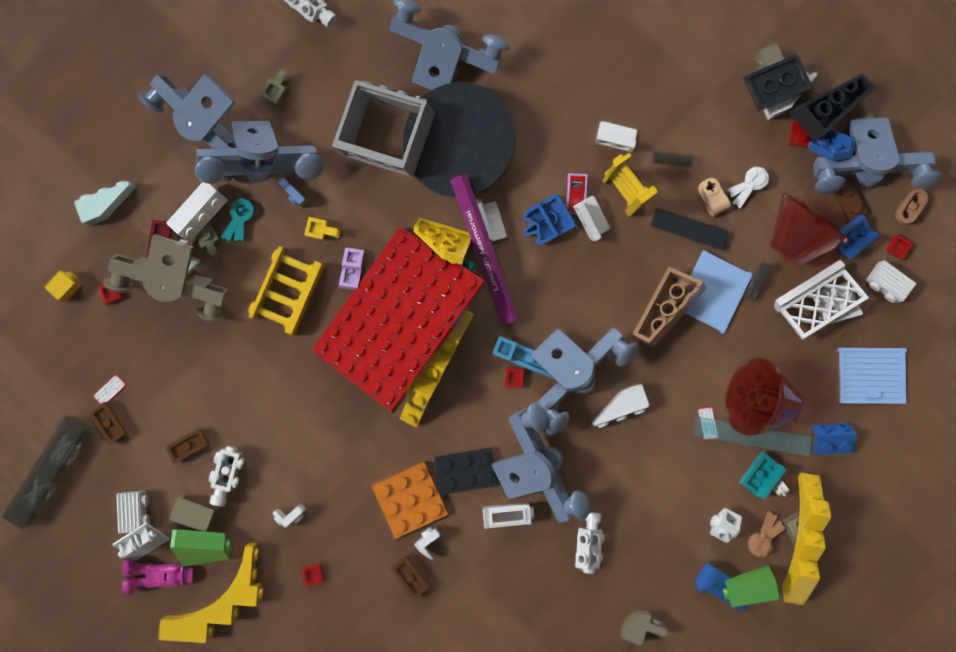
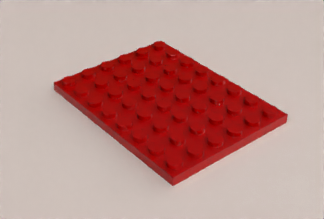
M399 227L359 283L358 289L353 291L311 351L390 412L395 413L487 282L460 264H452L448 260L442 259L424 241L404 228Z

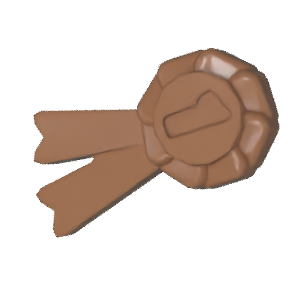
M770 511L766 514L761 532L753 534L748 540L749 551L756 557L767 556L772 550L771 539L786 529L782 525V521L778 520L774 524L777 515L772 514Z

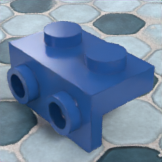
M859 215L830 238L838 254L851 259L856 257L866 247L872 245L880 236L879 233L871 230L866 217Z
M849 423L812 426V431L815 434L813 446L815 455L854 453L857 434Z

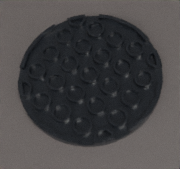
M449 83L427 93L423 98L427 99L428 104L431 105L435 112V116L414 176L431 191L447 197L456 198L450 180L463 174L467 175L474 195L489 189L505 174L514 156L516 130L509 110L492 91L474 83ZM414 112L410 113L404 129V154L418 116Z

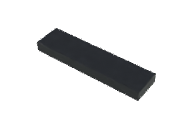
M660 208L655 209L650 223V227L718 250H723L729 233L728 231Z

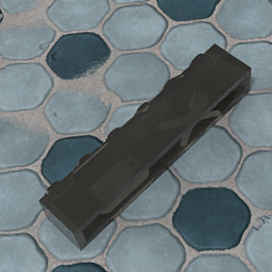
M73 415L63 418L2 518L20 529L33 526L39 518L37 516L38 513L46 507L49 502L48 497L59 486L58 481L68 472L70 468L68 465L80 453L79 448L82 443H85L90 437L91 426Z

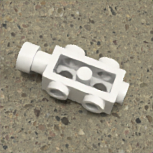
M284 0L290 7L296 9L305 19L311 22L320 19L321 23L329 28L336 21L337 15L330 10H326L327 4L324 0Z
M227 446L215 454L214 463L217 465L215 471H211L209 476L211 488H215L214 495H211L209 502L212 505L225 506L227 500L225 497L226 493L233 491L238 485V470H241L244 464L243 453L238 452V448ZM230 456L234 458L233 463L229 462ZM225 475L229 477L228 482L224 481Z
M590 512L585 519L587 527L579 528L577 535L575 567L583 569L584 573H595V569H600V563L603 560L601 546L604 542L603 530L598 529L601 522V514Z

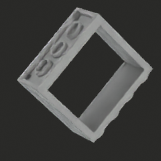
M355 80L332 147L345 157L413 178L435 112L431 105L428 104L427 99L420 96L414 98L404 91L398 90V92H393L384 85L377 87L367 80L362 82ZM369 99L418 114L403 160L354 145Z

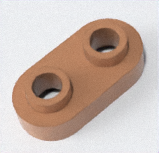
M914 189L908 192L895 213L896 220L899 223L909 224L916 220L928 201L926 192L922 189ZM913 197H916L917 202L913 201ZM903 212L907 214L906 218L903 217Z

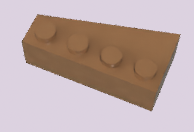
M668 267L633 336L637 340L655 347L707 289L705 283Z

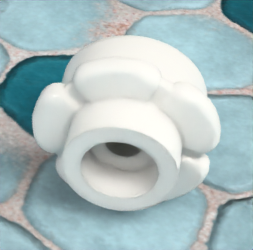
M779 480L773 488L778 496L782 494L786 497L785 494L789 492V489L782 480Z

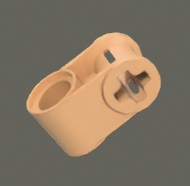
M709 178L700 183L698 187L699 194L705 203L708 213L712 217L731 207L727 196L716 179ZM711 185L712 189L707 191L706 187Z

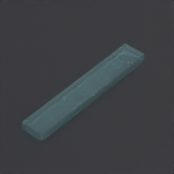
M702 417L696 418L694 436L809 456L812 437Z

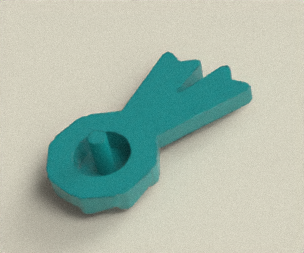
M240 198L232 203L230 214L233 219L221 236L222 239L231 242L235 233V242L239 240L245 241L244 222L250 220L254 213V207L250 201Z

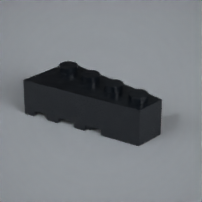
M862 73L789 111V113L810 139L814 141L830 131L875 87Z

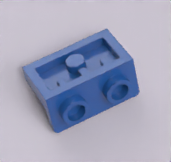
M831 129L826 133L825 138H818L817 141L809 142L808 149L831 161L852 158L855 139Z

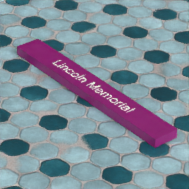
M466 174L460 175L450 181L502 325L518 320V316Z

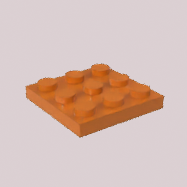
M425 461L372 485V489L395 539L448 515Z

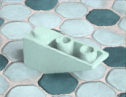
M121 181L112 188H101L98 190V193L93 195H82L79 200L74 201L81 223L90 226L108 219L133 192L136 186L129 181Z

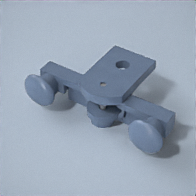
M414 0L393 1L394 5L398 7V12L392 17L389 30L423 44L411 81L420 86L434 90L442 85L452 83L459 59L495 74L502 59L500 57L502 51L510 49L507 40L494 34H488L482 38L487 44L486 50L480 49V51L467 47L462 44V35L455 26L446 25L431 31L417 26L418 22L413 21L415 13L421 12V7ZM432 66H436L439 69V75H434L431 72Z
M157 74L149 84L152 87L149 92H139L141 102L148 109L158 113L163 112V104L166 101L175 110L173 112L174 125L184 138L192 141L205 140L213 149L236 148L233 136L219 123L236 101L209 74H204L190 92L186 89H179L165 74ZM207 97H210L212 100L210 108L205 105ZM232 175L224 176L221 180L230 181L232 180Z
M888 118L851 119L848 122L850 136L855 139L854 151L856 156L837 161H831L825 157H817L813 165L815 178L817 177L818 179L815 189L822 194H830L840 190L845 184V179L841 177L843 175H856L858 182L865 187H872L880 183L887 173H902L905 168L907 173H913L914 178L911 181V185L916 189L931 188L942 179V174L932 169L936 164L933 152L898 154ZM868 134L874 135L876 139L870 138Z
M270 121L231 122V131L236 148L196 149L197 164L194 172L197 179L206 184L216 183L224 176L248 175L250 181L261 183L267 180L269 174L294 173V167L298 176L310 180L317 178L324 169V162L317 155L314 146L278 147Z
M612 328L586 354L562 331L557 329L531 354L532 358L558 382L537 402L543 406L548 416L546 433L555 435L565 428L569 421L568 412L559 414L556 411L560 407L558 403L571 391L580 394L590 392L596 383L594 375L595 366L606 356L610 358L614 354L618 357L616 364L618 366H625L636 357L639 350L638 344L634 342L628 345L624 337L616 329ZM555 352H563L561 358H553Z
M531 403L528 410L517 411L508 418L524 454L496 461L492 464V467L508 499L543 491L558 523L568 521L574 515L579 520H585L590 513L589 500L581 491H574L571 497H568L567 492H565L566 489L557 472L562 466L563 454L555 447H545L538 432L546 429L548 416L543 406L538 403ZM513 473L517 474L520 480L516 479Z

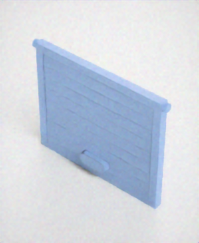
M703 250L690 276L703 281L707 289L685 314L719 330L723 334L753 273H747Z
M837 348L839 352L840 403L906 404L905 352H907V348Z

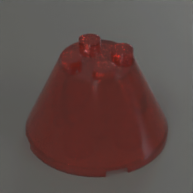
M784 193L771 242L768 245L775 251L781 252L780 256L786 261H791L794 265L800 267L849 241L845 234L822 216L814 214L801 201L788 193Z
M764 358L750 359L748 364L737 369L730 380L725 398V408L729 412L728 422L736 432L746 436H755L789 424H795L804 404V397L800 395L799 391L773 362Z

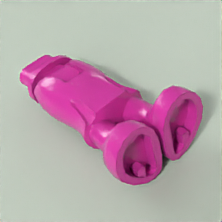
M125 558L123 562V575L127 576L122 584L124 596L132 595L137 588L148 587V589L152 587L172 588L180 585L184 586L185 583H193L194 581L193 567L185 568V566L183 567L178 564H142L132 558ZM146 574V577H135L130 575Z

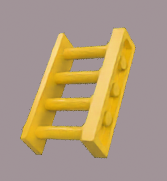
M630 153L625 156L622 154L617 156L612 161L614 164L604 173L605 177L602 180L605 184L611 179L628 202V208L625 210L628 217L644 207L658 192L654 185L649 189L646 186L644 187L627 165V161L631 157Z
M279 246L278 250L275 249L272 254V264L256 301L251 303L248 312L250 313V318L257 319L258 315H261L284 325V332L295 336L324 269V265L316 261L310 265L284 255L286 249ZM281 262L307 272L306 282L303 281L301 283L277 273ZM273 280L298 289L301 293L298 300H292L269 290ZM268 297L291 307V310H293L291 317L286 318L262 308L265 298Z

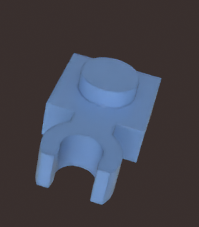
M283 177L277 182L290 195L288 199L295 206L299 204L303 208L308 203Z

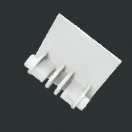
M847 282L839 285L847 287ZM832 288L821 289L819 295L831 297ZM834 290L835 298L845 299V290ZM849 291L848 300L856 301L853 293ZM818 299L817 307L829 309L830 301ZM833 301L831 310H843L844 303ZM857 306L832 323L863 315L860 306ZM820 312L821 317H819V321L827 320L828 313Z
M144 523L115 542L113 546L120 550L118 555L121 559H127L130 556L135 560H139L168 541L169 538L148 523Z

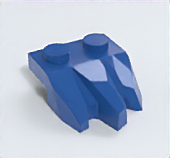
M558 193L529 208L523 217L524 221H530L531 223L524 230L525 236L537 234L536 245L549 242L577 226Z

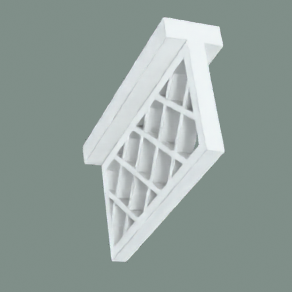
M841 260L775 301L774 308L778 313H782L802 340L869 299L844 269L845 264ZM843 275L848 281L847 287L835 285L836 279ZM823 287L832 288L831 297L819 295L820 289ZM834 290H845V299L835 298ZM849 291L857 292L861 298L857 301L848 300ZM807 297L816 298L815 307L803 305L804 299ZM818 299L830 301L829 309L818 308ZM833 301L844 303L843 310H831ZM791 307L800 308L799 316H790L786 310ZM802 309L814 311L813 319L801 318ZM816 312L828 313L827 320H815ZM800 321L812 323L811 330L804 333L799 327Z

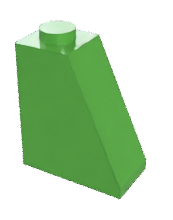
M172 530L170 548L183 567L229 560L233 546L232 541L227 538L225 533Z
M769 565L725 580L726 588H723L725 601L729 600L731 607L779 600L776 580Z

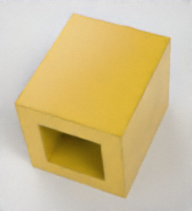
M60 270L44 288L57 300L67 302L81 287V284L77 281L78 277L70 271L64 272Z

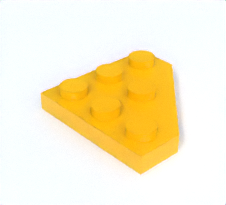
M419 217L415 224L414 232L442 259L448 260L452 264L458 263L462 265L471 243L469 232Z

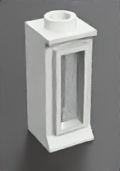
M528 502L483 507L484 528L530 525L531 519H534L533 507H530Z

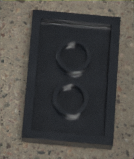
M798 54L743 77V81L758 112L813 89V85Z
M491 447L434 456L440 495L498 486L496 473L492 467L494 461Z

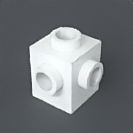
M724 507L718 515L712 517L710 521L712 526L710 534L728 543L733 537L736 538L738 536L742 516Z

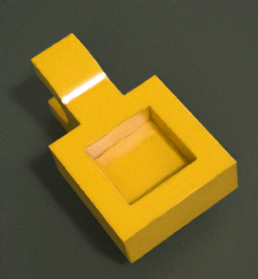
M308 217L304 235L324 240L325 235L339 239L341 231L328 227L329 222L326 220Z

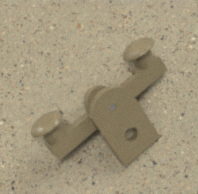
M155 234L152 236L148 258L140 257L134 260L118 254L110 258L108 271L112 272L111 278L103 280V284L107 289L120 293L128 292L133 288V284L129 282L130 278L142 281L147 293L158 301L171 302L177 300L182 295L205 301V307H200L196 310L197 315L203 320L220 322L226 317L225 313L222 312V307L226 302L228 289L213 285V279L192 272L188 274L194 246ZM165 255H170L173 258L174 263H167L165 260Z

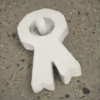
M751 168L745 175V182L727 190L730 193V198L740 193L732 204L741 208L752 190H761L768 184L769 174L764 168Z

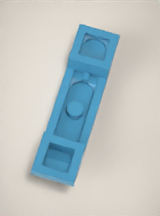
M499 336L492 354L554 379L532 358L531 354L534 350Z

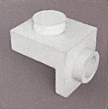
M299 504L287 516L280 509H277L273 512L274 520L280 526L286 528L292 522L296 524L304 517L302 512L306 508Z

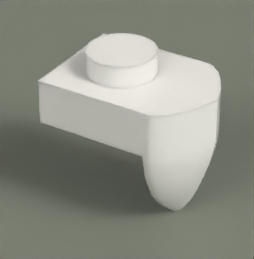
M429 527L421 533L423 537L417 540L414 545L420 553L432 560L434 558L427 545L437 539L441 533L437 527L434 529Z

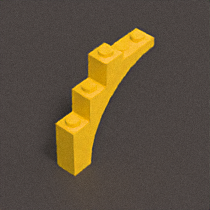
M466 311L413 386L399 419L417 427L474 313Z
M800 472L798 476L800 493L798 534L793 558L782 584L784 602L804 605L820 580L817 561L826 548L823 530L831 519L828 501H824L820 476Z
M248 543L245 546L243 560L236 578L229 589L217 601L196 612L183 615H166L160 620L159 640L206 643L214 635L215 626L212 624L231 625L238 619L239 607L237 605L256 607L264 597V589H261L262 583L254 582L258 577V569L255 568L260 553L259 549H257V543Z

